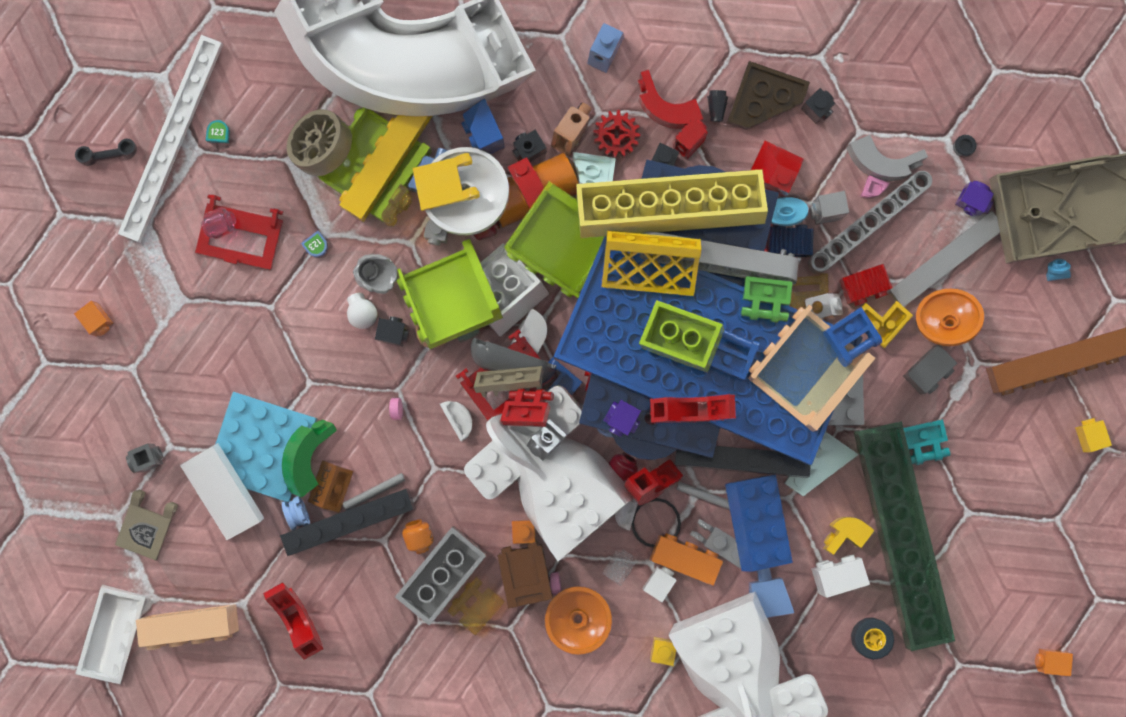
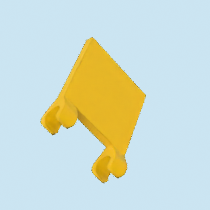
M469 153L412 168L421 211L465 200H474L480 197L479 190L476 187L462 190L458 167L472 165L473 161Z

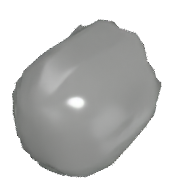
M379 254L364 255L358 259L357 265L353 270L355 281L360 287L370 292L386 294L391 290L398 277L395 264L390 258Z

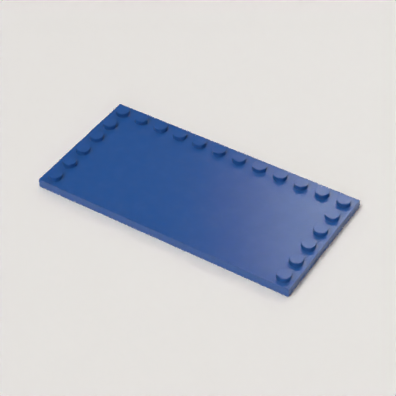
M604 236L553 358L651 399L735 395L736 419L711 421L708 423L805 464L812 465L833 411L818 430L812 432L747 379L751 375L749 371L744 381L712 367L706 373L644 350L639 344L655 302L658 300L721 323L726 331L747 340L760 342L751 364L752 366L757 360L761 362L766 355L763 352L771 342L776 344L779 341L780 337L778 334L786 324L789 327L795 321L792 317L797 312V309L781 305L780 312L789 313L787 322L778 321V323L770 322V319L762 318L751 320L750 317L741 316L742 307L751 308L752 301L743 300L744 287L702 270L697 272L694 296L602 287L607 236ZM610 250V257L615 263L625 257L621 251ZM640 253L632 257L638 265L645 261L640 258ZM629 260L619 266L625 274L635 268ZM652 262L643 268L648 276L658 271ZM672 266L666 270L672 279L681 273L677 266ZM616 269L607 276L608 281H618L622 278ZM639 271L630 277L633 283H641L645 280ZM663 274L653 280L656 285L660 286L669 282ZM686 276L676 282L681 288H690L691 282ZM760 303L759 309L772 310V304ZM804 318L758 376L792 405L798 406L838 356L822 331ZM824 321V322H825L826 324H828L830 327L833 325V324H831V323H829V322ZM859 336L850 343L856 347L861 343L863 337ZM724 339L720 340L719 344L747 355V349Z

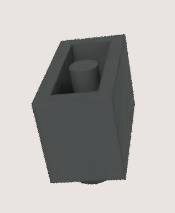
M935 345L903 377L920 395L927 392L931 394L939 387L937 383L942 378L947 379L955 371L953 367L957 362L940 345Z

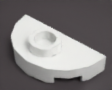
M447 401L441 403L440 406L461 442L464 441L472 430L473 420L470 412L464 405L458 402Z
M634 499L615 514L618 525L629 531L637 507V502Z

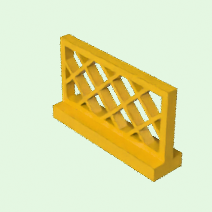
M607 230L602 287L694 296L699 258L701 257L702 250L701 239ZM610 250L621 251L625 257L615 263L610 257ZM637 253H644L648 259L638 265L632 257ZM661 255H666L671 261L661 267L655 259ZM684 257L694 258L693 265L687 269H684L679 263ZM629 260L635 268L625 274L619 266ZM652 262L658 271L648 276L643 268ZM676 265L681 273L672 279L666 270ZM615 269L622 276L618 281L607 280L608 274ZM639 271L645 280L641 283H633L630 277ZM661 274L669 281L663 286L656 285L653 281ZM686 276L691 282L690 288H681L676 282Z

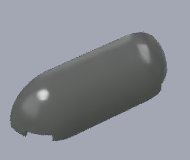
M473 338L471 343V355L474 362L480 368L487 371L542 366L544 371L543 384L551 379L557 368L556 365L477 338Z

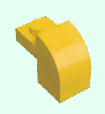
M840 517L830 523L829 526L836 531L835 533L831 532L825 538L824 543L826 545L823 549L834 555L845 539L849 540L856 547L862 548L874 532V529L860 519Z

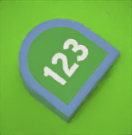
M319 231L301 243L305 250L313 257H321L328 250V243Z

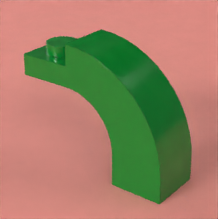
M320 420L315 422L311 428L301 425L288 440L282 457V474L290 493L302 498L319 485L311 470V457L317 446L337 431L333 423Z

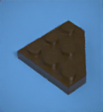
M749 61L727 123L748 130L791 110L804 102L810 82Z

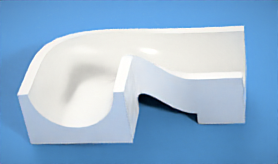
M281 0L274 11L295 53L304 67L318 82L344 100L377 112L404 116H434L466 110L482 99H486L487 102L516 89L536 71L499 0H472L458 6L453 12L422 20H399L388 16L380 8L383 0Z

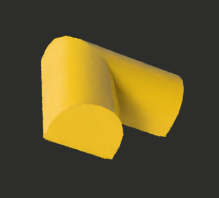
M897 301L882 317L868 304L864 303L861 306L881 336L882 343L880 346L883 349L913 316Z

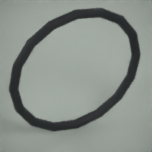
M655 498L652 501H650H659L666 503L673 509L678 521L677 530L674 534V536L677 537L681 527L680 514L675 508V506L667 500L660 498ZM638 505L631 524L632 532L634 533L635 537L639 542H641L645 546L654 548L655 545L646 543L639 537L635 530L634 521L636 513L643 506Z

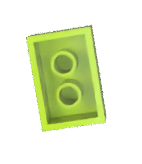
M656 300L639 344L644 350L708 373L725 329L721 323Z

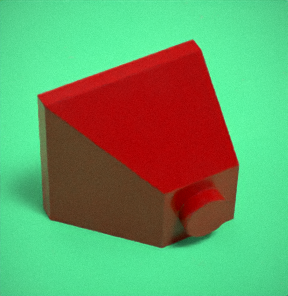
M765 140L751 170H762L765 189L778 192V195L786 197L799 173L804 158Z

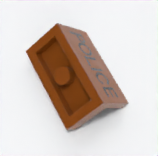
M322 460L316 476L319 485L312 489L308 502L320 508L339 513L354 471Z

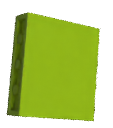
M359 108L354 114V121L350 126L348 125L352 134V145L343 163L334 171L323 176H317L319 180L340 194L350 189L353 176L356 172H361L365 166L363 162L366 156L374 152L377 139L381 135L384 136L388 130L387 125L389 121L371 109ZM416 141L370 212L371 215L382 222L385 221L407 189L414 175L412 168L418 167L423 157H429L432 153L428 145Z
M549 181L504 248L508 252L507 256L515 262L519 260L524 262L527 270L533 274L539 272L544 276L543 280L552 286L556 283L562 287L561 291L568 297L572 298L574 295L579 298V292L584 286L604 236L580 238L577 199Z
M470 239L462 242L464 250L403 275L400 268L397 269L400 276L397 279L401 291L405 290L407 294L403 298L407 307H412L413 309L410 316L414 325H419L420 327L417 334L421 343L426 342L429 349L503 319Z

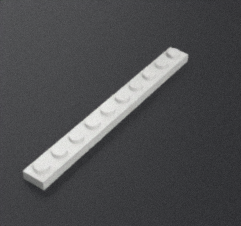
M201 35L118 232L119 235L141 243L223 47L221 42Z

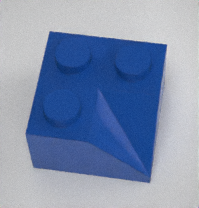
M482 99L462 114L464 121L461 124L465 133L471 134L468 138L472 148L485 151L488 154L505 148L503 136L486 99Z

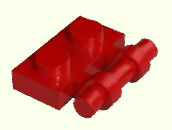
M518 389L517 391L509 392V399L514 401L505 402L500 420L503 425L546 427L551 407L545 401L554 400L553 392H546L545 389H537L536 391Z

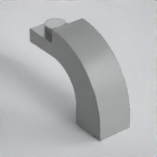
M871 135L856 140L846 147L852 161L863 173L883 181H898L907 178L912 174L910 169L914 170L923 165L922 162L928 157L925 149L902 159L887 158L877 150Z

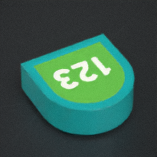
M214 120L209 123L206 131V141L229 144V127L221 120Z

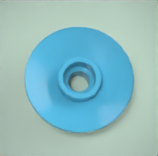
M778 198L771 223L778 226L799 224L808 216V206L797 198Z

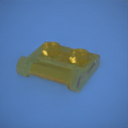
M820 273V276L797 277V283L792 286L820 284V291L791 292L789 306L797 310L800 307L805 309L806 299L829 293L828 273ZM820 301L813 303V312L821 313L823 310L822 303Z

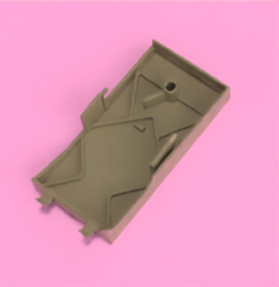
M1126 153L1110 156L1108 154L996 174L989 179L992 193H994L993 201L1006 264L1126 243Z

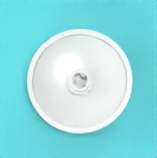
M460 147L442 153L432 163L469 153L472 157V165L458 167L462 190L476 187L479 190L480 197L425 211L429 218L444 231L456 235H473L489 229L501 218L509 200V183L503 167L493 156L476 148Z

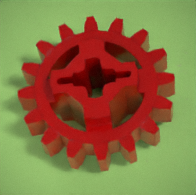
M617 110L616 115L609 111L607 118L604 115L601 116L602 123L596 122L595 126L599 130L593 131V135L598 136L594 139V143H600L599 151L606 150L605 156L613 153V157L616 158L617 154L620 153L624 158L625 151L632 153L633 149L631 146H638V142L635 139L640 138V133H636L640 127L639 125H633L635 118L628 119V112L621 116L620 110ZM614 121V124L610 127H605L608 123ZM622 122L625 123L629 127V129H626L622 125ZM616 130L619 131V138H615L614 133ZM604 140H608L612 144V147L609 146ZM624 141H629L625 146L620 147Z

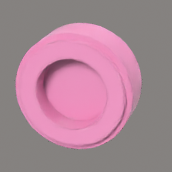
M392 398L390 400L389 412L392 420L402 419L403 405L401 398Z
M559 572L550 574L553 595L561 592Z

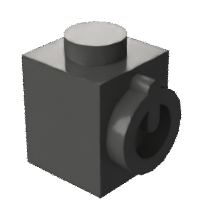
M147 443L127 452L126 461L133 473H143L163 464L161 460L163 453L160 447L155 444Z

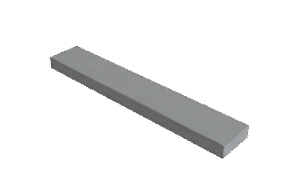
M992 211L890 289L889 293L897 302L905 307L1000 233L996 215Z

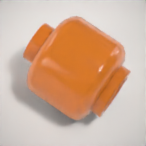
M421 519L408 522L402 531L406 548L409 551H416V554L427 552L429 546L434 542L429 524L422 522Z

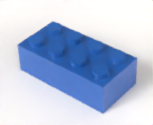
M776 475L726 483L725 487L741 570L753 572L793 563Z

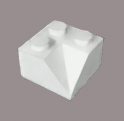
M854 555L842 557V562L833 563V561L829 560L816 563L817 567L811 568L818 593L828 598L870 585L862 558H855Z

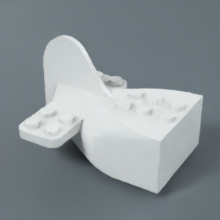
M555 386L548 391L554 393V400L545 401L551 407L547 421L550 419L567 436L580 425L579 420L582 407L563 386ZM502 414L494 416L486 423L487 431L493 441L465 465L464 472L486 499H494L518 479L523 508L557 561L569 554L633 499L624 487L625 483L607 461L590 447L565 436L561 444L542 461L539 457L533 455L526 446L531 437L542 427L503 425L500 421Z
M756 592L749 593L673 625L669 637L693 684L704 696L720 707L698 717L827 716V704L816 679L812 675L805 674L779 684V647Z

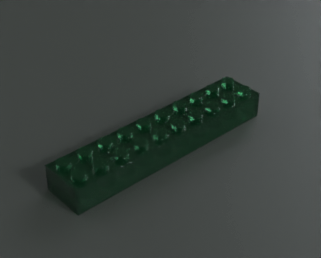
M902 421L855 431L853 433L905 648L915 651L954 642L955 637Z

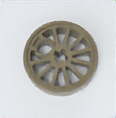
M320 109L312 111L303 116L292 128L287 140V154L292 163L304 173L312 176L326 175L337 169L346 159L352 145L351 130L343 119L329 110Z

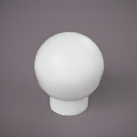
M355 293L347 298L349 304L347 318L349 323L358 329L371 327L377 319V309L374 304L365 299L363 293Z

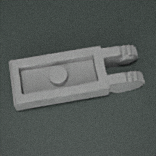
M699 519L697 523L700 527L711 532L708 539H705L696 531H692L690 535L704 543L705 547L741 569L736 539L717 527H712Z

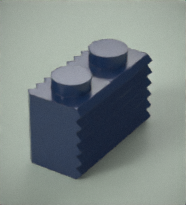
M773 224V227H770L767 238V252L780 254L781 250L785 249L787 250V256L789 253L795 255L794 257H811L813 255L814 229H808V225L803 224L795 225V228H786V226Z

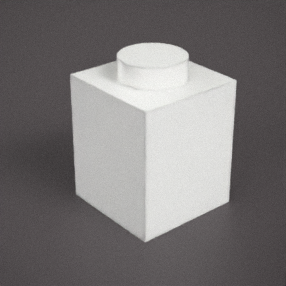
M656 566L642 589L660 602H663L676 582V579L672 577L674 572L665 566L662 569Z

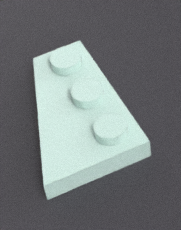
M573 152L572 159L580 184L613 181L616 158Z
M825 431L811 465L810 477H788L784 484L801 496H804L859 454Z

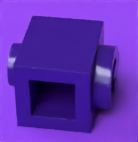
M970 181L964 186L955 205L963 208L964 213L973 217L980 216L990 210L993 204L991 198L994 193L991 192L992 190L986 184L979 181Z
M620 400L619 403L614 401L603 421L611 427L609 429L611 433L622 437L623 434L628 436L629 432L634 434L640 424L637 418L641 410L623 400Z

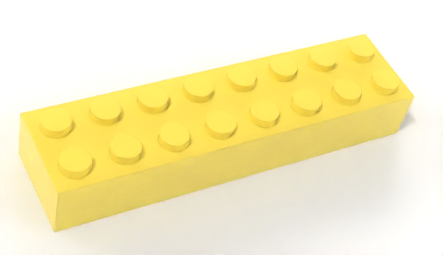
M762 170L577 184L580 238L607 236V230L640 234L650 231L666 232L765 224L768 213Z

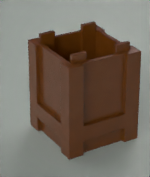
M537 540L533 543H528V547L512 550L511 546L503 547L497 555L508 609L553 599L543 545L538 544Z

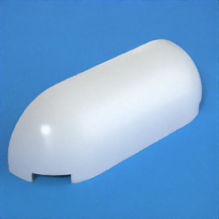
M531 308L526 319L522 321L519 327L521 331L519 337L524 336L536 354H538L547 335V325L543 316Z

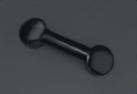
M128 138L121 140L116 149L93 152L89 147L81 146L75 151V158L84 166H91L98 160L121 156L131 159L136 154L137 146L133 140Z

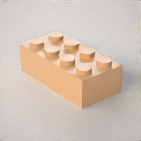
M236 604L149 615L136 620L139 647L146 646L147 650L159 649L168 643L169 647L182 646L185 643H189L190 640L191 644H200L211 640L213 637L214 641H223L233 637V633L239 631Z

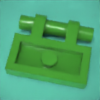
M746 276L743 300L752 301L751 308L742 307L741 316L750 317L751 320L762 318L770 319V322L778 323V321L787 322L789 313L780 312L781 305H790L793 282ZM760 303L772 304V310L759 309Z

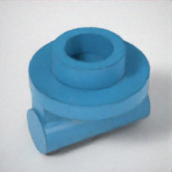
M1064 259L1053 260L1048 264L1047 281L1071 278V265Z

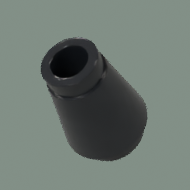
M709 90L707 101L711 122H723L728 101L727 91Z

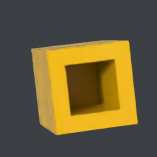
M1095 418L1081 421V426L1075 427L1083 453L1112 446L1104 420L1095 421Z
M654 637L650 655L651 662L674 666L676 649L670 639Z

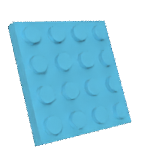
M233 392L216 444L220 445L246 489L290 502L292 493L287 488L282 474L283 452L292 434L301 425L311 428L317 422V418Z

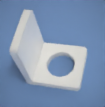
M827 293L805 300L806 307L809 304L812 306L816 301L822 303V312L819 314L814 313L819 318L843 315L842 301L839 294Z

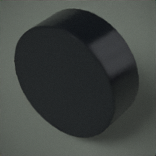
M961 135L953 143L955 154L963 158L972 155L977 147L975 139L970 135Z

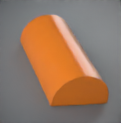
M565 153L532 166L544 188L550 181L569 195H577V184L579 183ZM512 176L507 178L509 183L508 204L499 219L502 228L523 219L529 211Z

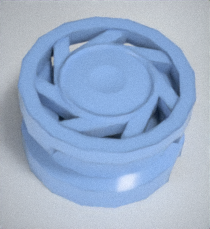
M294 497L289 503L287 501L282 502L284 516L292 531L296 530L297 526H307L310 524V517L301 497Z

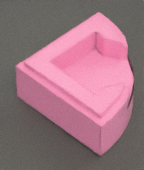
M869 175L860 197H876L883 193L890 183Z

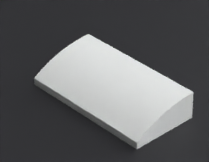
M218 443L180 465L226 540L242 533L264 519V516Z
M106 585L101 586L76 670L77 675L117 684L121 683L137 628L136 620L140 618L146 597Z

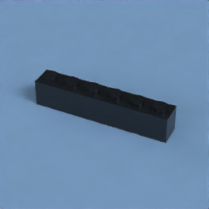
M716 446L713 458L676 450L675 466L800 478H809L811 465L777 451Z
M409 488L282 534L280 537L288 557L412 511L416 507Z

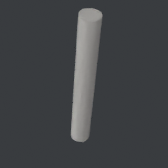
M400 473L343 503L345 510L347 511L406 481L405 477Z
M680 481L678 482L676 490L730 510L727 499Z

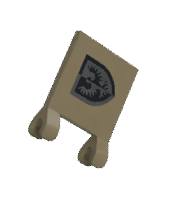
M138 489L132 493L130 505L115 545L156 561L172 518L177 511L178 504L174 502L167 503L163 515L140 507L146 493Z

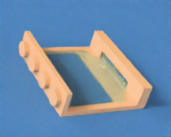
M809 304L805 309L800 307L792 317L795 321L790 327L787 324L778 334L780 337L779 341L776 344L770 343L763 352L766 355L761 362L757 360L749 369L751 375L747 379L814 432L827 419L874 361L875 357L870 353H862L852 360V364L843 367L838 361L837 354L822 333L830 326L811 311L813 307ZM851 343L844 346L847 352L855 348Z

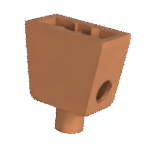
M581 102L578 108L573 106L569 108L554 130L551 147L561 153H565L568 157L571 155L588 127L590 120L588 115L592 110L589 105Z

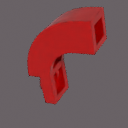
M649 69L640 72V79L637 82L641 93H645L639 95L638 101L643 111L653 121L672 129H684V126L690 122V119L703 121L696 99L681 104L666 102L658 95Z
M526 157L507 168L530 210L543 191L544 186Z
M731 394L694 398L664 397L650 399L651 423H690L736 419L735 395Z
M669 459L651 472L644 467L629 477L624 487L638 505H643L663 494L666 489L681 480L683 475Z
M282 582L263 593L265 600L282 619L290 635L294 650L303 660L323 650L314 623L292 588H288Z

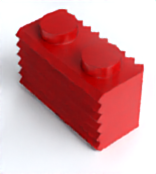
M690 119V122L684 126V129H681V132L675 136L673 149L680 151L679 154L688 160L705 142L708 134L706 125L700 120Z
M884 264L857 272L839 280L847 304L854 303L855 306L867 303L866 298L875 296V299L887 296V291L892 289Z

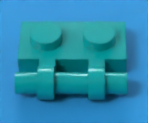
M943 419L898 429L903 450L912 449L913 455L905 457L906 465L915 464L917 466L922 465L925 461L943 460V457L951 456L949 448L941 449L940 446L941 442L948 441ZM927 445L932 446V451L925 453L921 452L920 447Z

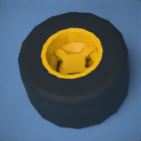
M872 617L864 618L853 627L851 641L855 650L865 658L872 660L881 659L887 656L893 649L894 633L884 621Z

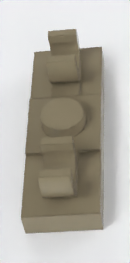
M542 366L477 372L474 389L476 393L481 392L483 397H486L487 392L493 391L494 395L498 396L499 391H513L522 388L530 391V388L533 387L541 389L544 371Z

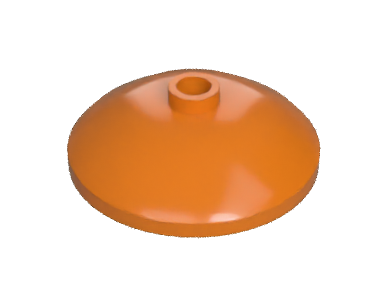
M941 289L930 293L920 302L916 311V324L921 334L929 341L942 346H958L971 341L979 334L984 324V311L980 302L970 293L959 289Z
M575 586L562 590L550 601L545 614V627L549 638L559 649L570 654H587L596 650L605 642L612 626L611 611L607 602L599 593L587 587ZM576 615L582 616L583 619L580 623L574 621Z

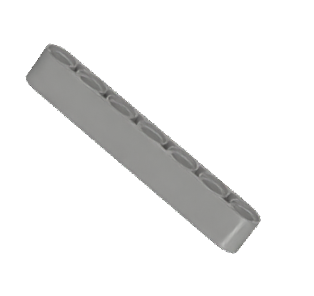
M926 171L915 173L815 253L808 261L809 270L814 274L825 272L932 185L931 175ZM916 178H921L924 181V187H919L916 184ZM899 191L907 194V201L900 199ZM882 205H888L891 208V214H885L882 210ZM866 218H871L874 221V228H870L865 224ZM849 231H853L857 234V241H851L849 239ZM832 245L840 247V255L832 253ZM815 258H820L823 260V268H817L815 266Z
M650 231V232H645V233H643V234H650V235L681 237V236H675V235H669V234L658 233V232H651V231ZM701 240L702 250L698 270L741 278L750 276L793 282L792 285L797 283L799 260L795 257ZM640 253L641 259H648L644 253ZM661 255L655 259L658 263L668 264L671 261L666 255ZM684 257L679 263L683 267L688 268L693 265L694 258Z

